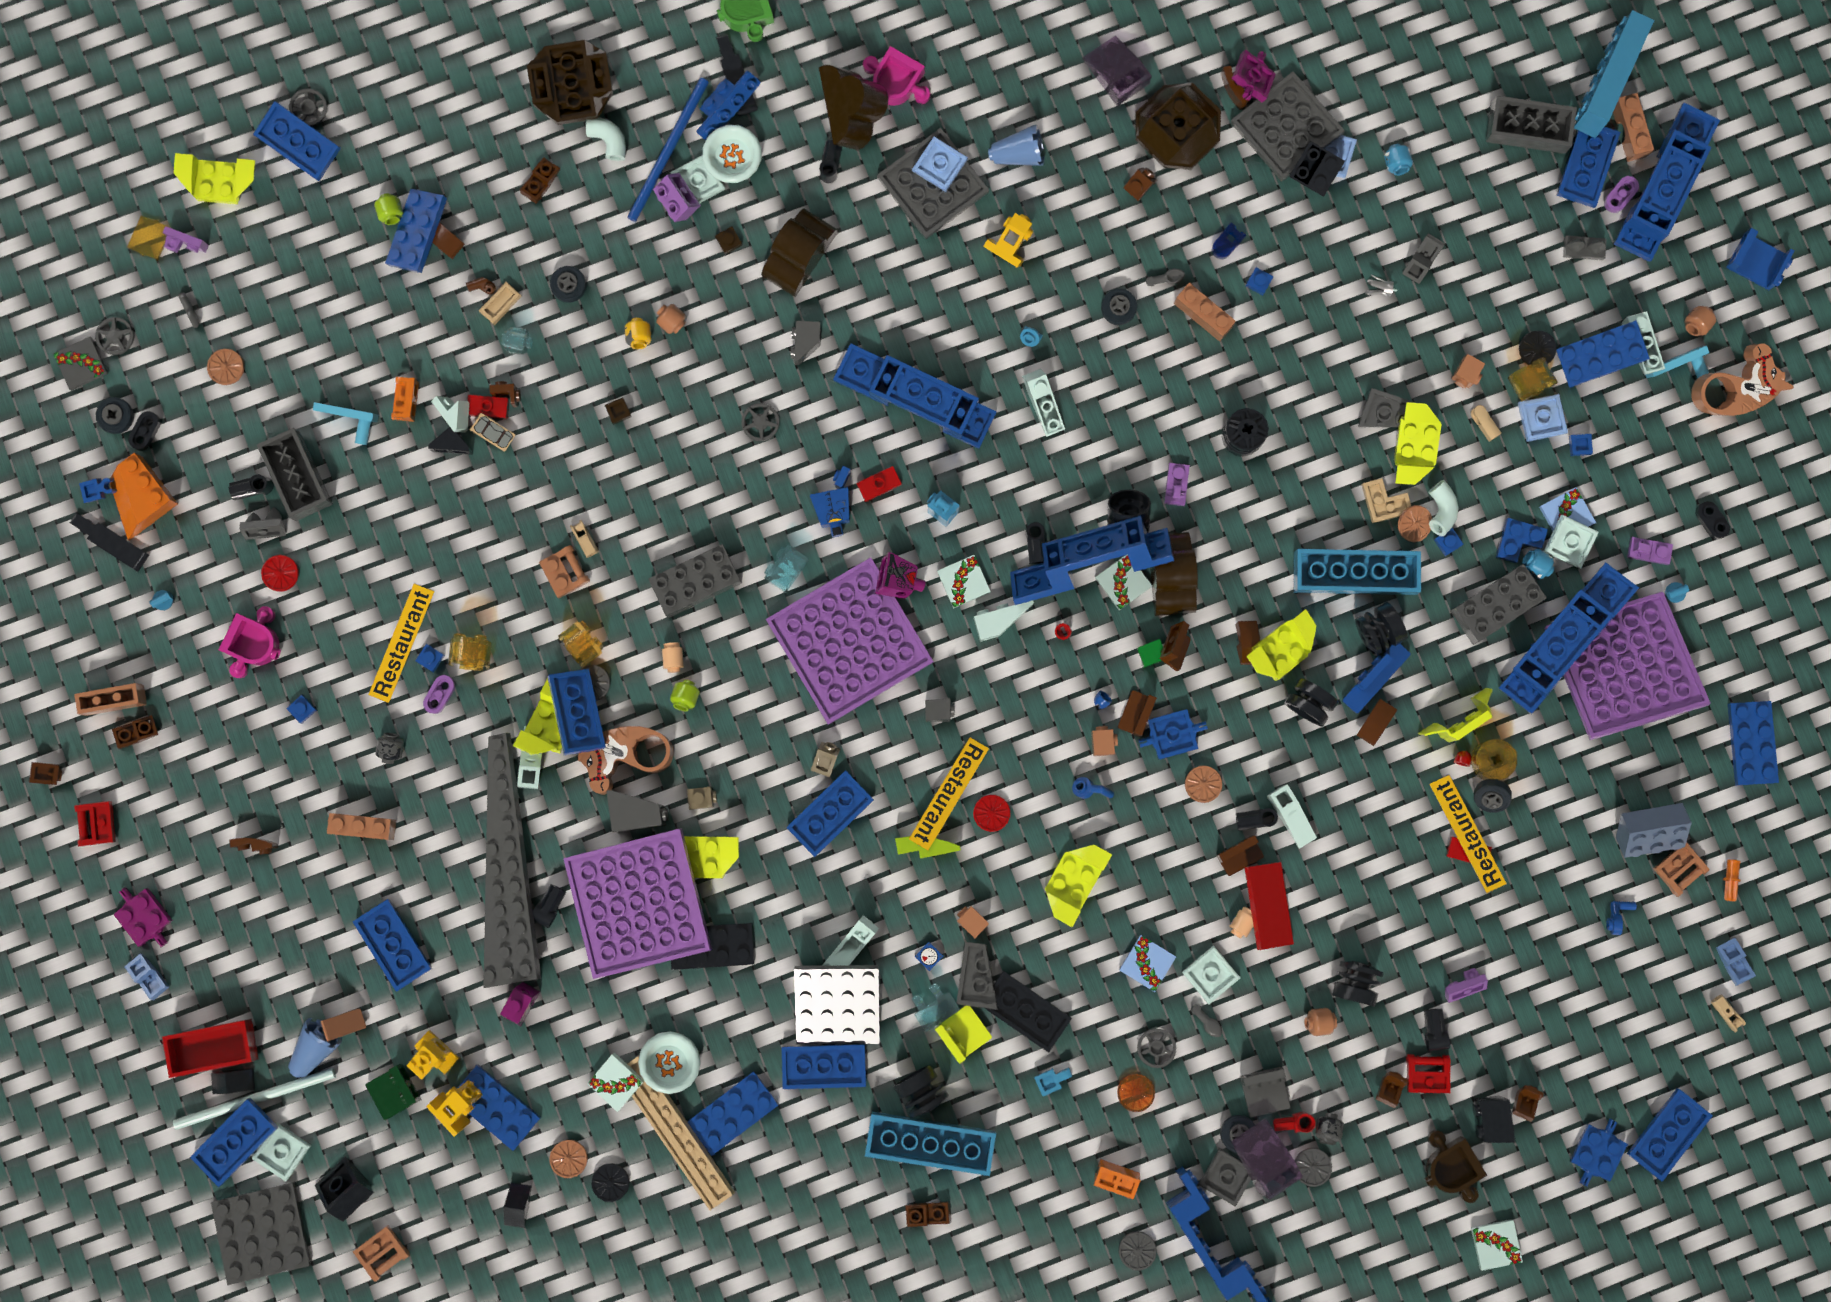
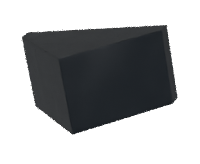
M451 427L446 429L428 445V449L432 452L473 455V450Z
M253 1068L211 1073L213 1094H230L255 1089Z
M513 1182L510 1184L504 1204V1225L525 1228L532 1185Z

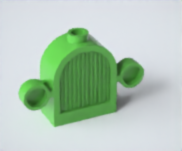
M721 0V9L717 10L720 22L724 21L734 31H747L748 38L753 42H758L763 38V26L774 23L768 0Z

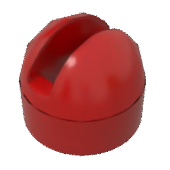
M1062 623L1055 628V635L1061 640L1068 639L1072 634V629L1068 624ZM1064 626L1068 634L1067 636L1064 635L1061 627Z
M1460 751L1456 754L1454 763L1470 767L1472 756L1468 751Z

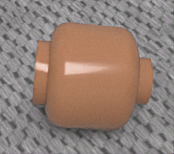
M664 304L657 312L659 317L656 323L668 334L673 332L676 334L687 323L684 321L686 315L675 304H670L668 307Z
M1704 306L1695 307L1685 319L1686 330L1693 336L1706 335L1716 323L1714 311Z
M1328 1008L1312 1009L1308 1012L1307 1017H1305L1304 1025L1313 1036L1330 1035L1337 1027V1018L1335 1013L1331 1012Z

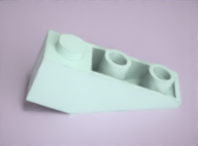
M1647 311L1628 316L1622 322V325L1637 320L1650 360L1639 363L1643 373L1646 375L1664 370L1665 366Z
M1039 369L1022 376L1046 437L1065 430L1046 374Z
M1034 601L1008 606L1007 603L997 606L995 611L989 612L988 609L976 612L977 616H974L973 619L980 642L1001 636L1034 604Z
M521 750L517 787L538 789L542 753L531 755Z
M1288 784L1267 795V798L1299 849L1317 838Z

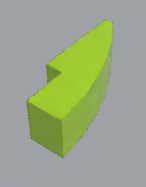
M910 837L895 838L898 855L919 851L921 859L961 850L960 846L937 838L929 850L909 840Z

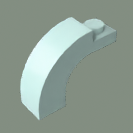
M863 915L822 966L850 965L879 928Z

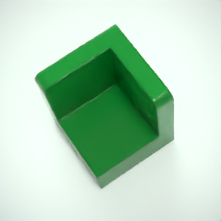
M1160 639L1137 648L1143 663L1141 664L1142 668L1161 662L1159 658L1163 646Z

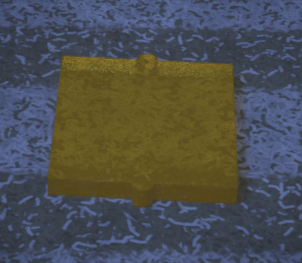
M140 216L127 248L139 252L141 256L146 255L159 260L167 237L163 233L166 225L159 223L158 220L153 221Z

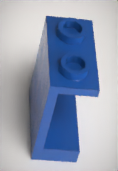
M1750 228L1742 236L1726 268L1767 290L1775 286L1778 287L1784 279L1782 275L1784 270L1788 269L1793 262L1791 257L1794 250L1790 249L1784 253L1757 239L1756 235L1759 231Z

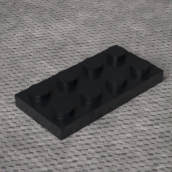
M752 923L706 926L712 950L671 960V970L754 965Z
M1002 971L994 983L998 1010L985 1009L1049 1053L1072 1018L1008 973Z

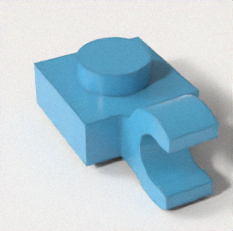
M1069 1067L1056 1074L1052 1068L1034 1076V1079L1042 1096H1046L1061 1089L1060 1082L1072 1077V1073Z

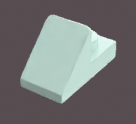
M436 396L431 401L454 432L465 433L468 430V401L459 400L454 403L449 397Z

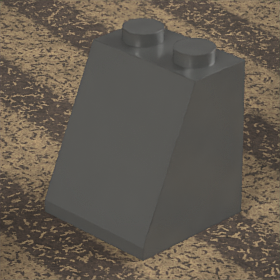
M612 790L607 791L612 832L619 833L666 826V821H669L668 809H665L664 805Z

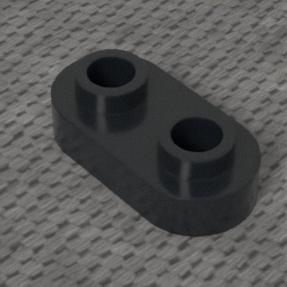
M146 411L139 416L128 438L131 447L142 451L150 446L161 425V420L157 414ZM153 420V424L148 426V422ZM143 437L144 442L139 444V439Z
M1706 501L1697 506L1695 511L1696 517L1710 537L1722 539L1729 534L1730 525L1716 504ZM1706 508L1711 510L1710 515L1706 513ZM1718 525L1722 526V532L1718 530Z

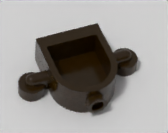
M1431 1131L1427 1137L1428 1142L1431 1146L1438 1148V1150L1430 1155L1426 1163L1427 1176L1424 1179L1431 1189L1437 1187L1446 1193L1460 1192V1196L1465 1202L1474 1203L1478 1199L1479 1194L1477 1189L1471 1185L1487 1176L1466 1138L1460 1136L1445 1144L1446 1137L1441 1131Z

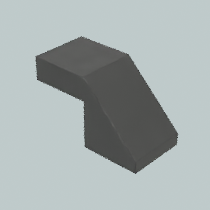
M1428 233L1402 274L1420 284L1445 243Z

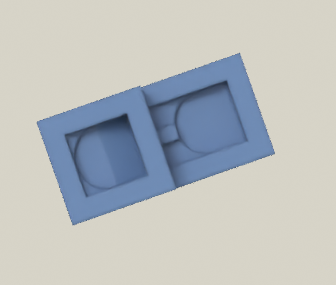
M1736 938L1716 947L1735 986L1756 976L1745 959L1746 954Z
M141 953L124 966L134 982L139 983L150 1000H155L169 988L161 974Z

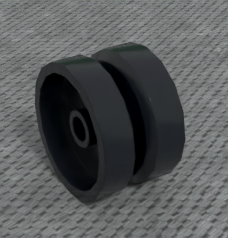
M1300 678L1294 686L1297 694H1289L1284 704L1307 721L1323 727L1329 718L1325 711H1333L1338 704V700L1318 685Z

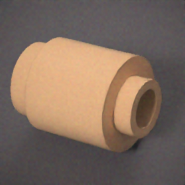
M680 643L663 644V669H667L668 673L680 672V668L684 667L683 651Z
M1246 907L1238 911L1229 925L1232 928L1231 933L1240 939L1242 936L1247 938L1254 927L1251 910Z

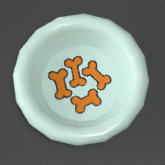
M725 125L717 128L707 137L703 146L702 159L706 170L714 178L725 183H738L748 179L757 171L761 162L762 148L758 138L749 129L740 125Z
M672 1031L658 1033L648 1039L640 1051L638 1060L640 1075L645 1083L655 1091L666 1094L681 1092L691 1086L698 1076L701 1064L699 1051L693 1041L683 1034Z

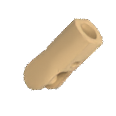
M1478 405L1471 410L1470 415L1472 419L1479 425L1478 427L1489 442L1502 434L1484 406Z
M579 520L580 523L574 526L570 525V528L584 554L589 558L597 554L599 550L583 521ZM584 530L586 534L579 537L577 533Z
M1722 994L1710 1002L1735 1033L1741 1025H1746L1743 1018L1734 1010ZM1733 1015L1736 1019L1731 1022L1729 1018Z

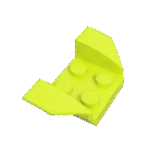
M175 153L174 174L197 201L238 205L240 195L254 181L255 160L237 159V163L198 160L191 154Z
M1406 402L1405 415L1399 420L1394 462L1397 466L1395 483L1415 485L1436 465L1442 424L1425 403Z
M1305 609L1294 619L1281 624L1252 647L1253 651L1246 657L1256 673L1272 677L1277 681L1307 658L1312 650L1316 624Z
M548 678L540 692V701L525 730L520 731L513 745L531 755L548 751L560 754L562 751Z
M1485 688L1470 698L1478 711L1467 715L1465 722L1456 723L1448 729L1438 723H1433L1418 734L1427 736L1438 733L1447 742L1461 739L1493 717L1488 706L1493 690Z
M684 836L694 878L723 879L725 873L739 858V837Z
M1096 845L1079 848L1063 854L1045 887L1054 918L1073 927L1082 906L1101 872L1104 871L1112 854Z

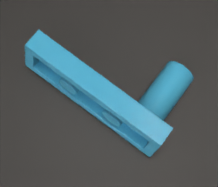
M1707 345L1697 347L1663 362L1664 370L1646 374V378L1655 377L1690 361L1697 378L1709 373L1703 358L1704 355L1709 353Z
M316 402L313 405L314 411L359 419L355 443L367 445L371 422H378L379 414Z

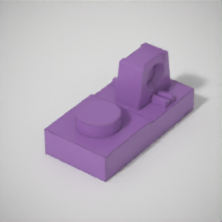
M166 226L163 230V233L167 236L164 247L170 251L178 253L182 244H186V249L198 253V251L206 253L209 245L201 239Z
M1169 463L1164 504L1185 506L1190 465Z
M1631 537L1627 558L1669 565L1673 544Z
M1475 968L1465 971L1463 974L1464 981L1452 982L1445 988V997L1448 1003L1487 989L1488 980L1485 974L1480 975Z

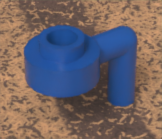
M1086 777L1076 779L1072 786L1073 793L1082 799L1089 798L1093 793H1100L1107 798H1113L1114 796L1112 790L1103 785H1094Z
M1611 902V916L1606 920V929L1610 931L1611 935L1622 934L1623 919L1619 910H1636V902Z

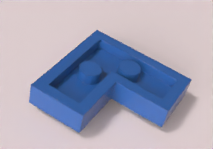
M1507 518L1496 558L1517 563L1522 544L1542 549L1548 529Z

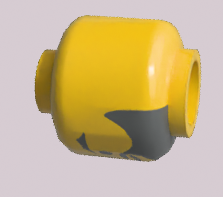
M633 318L625 325L626 343L633 349L646 348L651 342L650 324L642 318Z

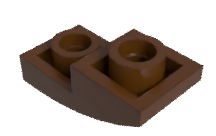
M1223 67L1221 77L1224 87L1233 103L1239 110H1243L1249 101L1243 98L1245 90L1232 79L1234 74L1232 67Z
M543 157L532 170V176L522 186L520 193L537 204L553 183L560 168Z
M439 221L432 243L453 259L465 243Z
M1238 621L1235 626L1239 644L1236 647L1240 665H1252L1246 656L1253 651L1252 647L1260 641L1257 621Z
M1379 699L1357 733V736L1374 746L1397 712V709Z
M153 716L131 721L132 723L112 729L118 749L157 736L158 732Z
M229 839L230 848H237L238 851L252 848V852H259L260 855L272 853V849L278 848L277 843L265 839Z
M950 1201L918 1203L905 1206L907 1227L951 1223Z

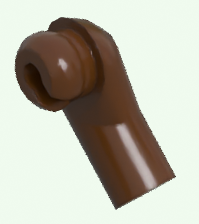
M485 277L466 282L469 292L480 289L490 295L496 290L495 284Z

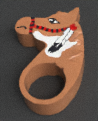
M1751 344L1744 350V358L1747 363L1743 368L1742 377L1727 373L1704 374L1695 381L1691 396L1694 405L1701 412L1711 415L1735 416L1754 411L1766 405L1780 391L1793 389L1794 386L1785 381V372H1782L1775 366L1772 352L1768 345ZM1714 378L1719 379L1723 383L1727 393L1726 401L1717 408L1711 407L1705 398L1706 387Z
M626 726L604 731L605 749L578 753V761L582 762L588 770L590 788L601 795H605L608 790H612L613 781L611 777L615 774L620 762L654 774L668 768L674 756L672 743L667 737L657 731L640 726ZM650 737L661 738L666 746L664 760L655 767H644L638 760L637 745L639 742H643Z

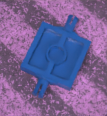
M1186 709L1149 719L1147 722L1150 729V737L1138 739V743L1147 741L1146 743L1139 744L1140 748L1152 745L1158 760L1199 749L1196 741V732L1208 730V727H1200L1206 725V721L1194 724Z
M1609 1118L1605 1130L1587 1124L1570 1162L1578 1165L1585 1171L1579 1183L1588 1187L1592 1176H1598L1609 1182L1611 1181L1628 1145L1612 1134L1618 1122Z

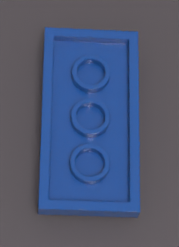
M274 101L253 133L258 139L318 181L321 180L341 149L337 144L276 101Z
M1604 127L1597 137L1594 138L1577 130L1556 196L1595 208L1621 132Z
M410 189L403 215L400 218L385 264L395 268L422 273L447 201L445 196Z
M1637 320L1556 350L1569 388L1650 360Z
M589 669L548 675L547 678L564 755L605 749L606 746Z
M1771 701L1729 703L1728 715L1735 786L1779 783Z
M845 770L786 828L816 857L874 799Z
M390 899L385 900L353 921V924L396 992L433 969Z
M865 1044L782 1047L783 1089L866 1087Z
M476 1065L460 1084L461 1086L470 1080L483 1094L482 1097L472 1104L475 1108L469 1114L514 1151L541 1117L480 1065Z
M753 1071L691 1118L688 1124L712 1156L779 1104L755 1071Z
M1676 1088L1627 1152V1155L1658 1180L1663 1181L1713 1115L1682 1090Z
M248 1098L190 1158L220 1187L279 1127L251 1098Z

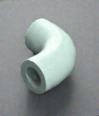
M599 117L598 119L586 120L587 137L601 138L606 143L605 157L614 161L625 160V137L619 127L610 120Z
M1442 480L1428 492L1438 506V512L1429 522V526L1439 536H1444L1453 527L1459 510L1456 495L1447 482Z

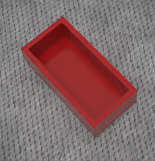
M252 1019L162 1037L169 1078L259 1060Z

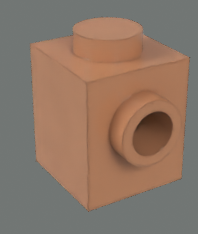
M1467 354L1460 362L1451 379L1459 387H1467L1469 389L1472 385H1477L1483 375L1480 372L1485 363Z
M1108 726L1096 727V731L1091 732L1093 756L1114 755V746H1118L1117 734H1113V729L1108 730Z
M965 906L957 914L959 917L957 922L974 938L989 924L972 906L969 908Z

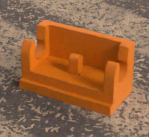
M396 377L391 419L415 422L419 382L415 378Z
M1100 1159L1098 1171L1094 1177V1186L1134 1200L1140 1183V1173Z

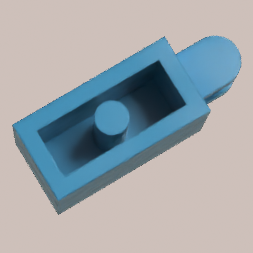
M941 490L938 494L934 492L927 501L928 513L945 527L959 513L960 505Z

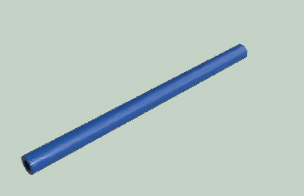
M700 78L627 216L629 220L636 222L709 84L704 78Z

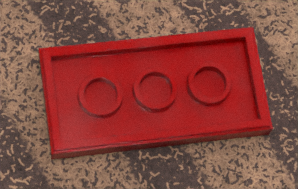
M1281 862L1244 867L1257 950L1293 945Z

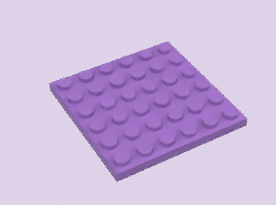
M871 557L766 619L828 725L934 662L896 598L875 594L879 570Z
M1663 592L1627 602L1602 633L1592 641L1564 674L1589 740L1699 709L1710 704Z
M682 828L563 858L593 979L712 950Z

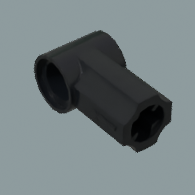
M826 140L822 161L819 166L820 178L825 183H833L837 179L842 146L834 145L833 140ZM825 169L833 170L831 174H825L823 171Z
M255 474L251 478L229 483L228 488L232 499L236 501L259 494L267 495L273 490L274 483L266 476ZM264 480V487L259 489V482Z
M1038 522L1029 524L1026 529L1025 535L1027 538L1029 564L1044 563L1042 544L1045 543V530L1043 525ZM1031 528H1038L1041 534L1039 537H1032L1029 530Z
M1271 808L1235 813L1238 831L1271 827L1278 821L1276 811ZM1267 811L1273 815V820L1270 823H1265L1262 819L1263 814Z
M550 884L543 899L533 910L534 921L549 928L555 920L556 911L567 892Z
M1443 1009L1423 1010L1427 1032L1425 1033L1427 1051L1450 1049V1039L1447 1030H1445Z

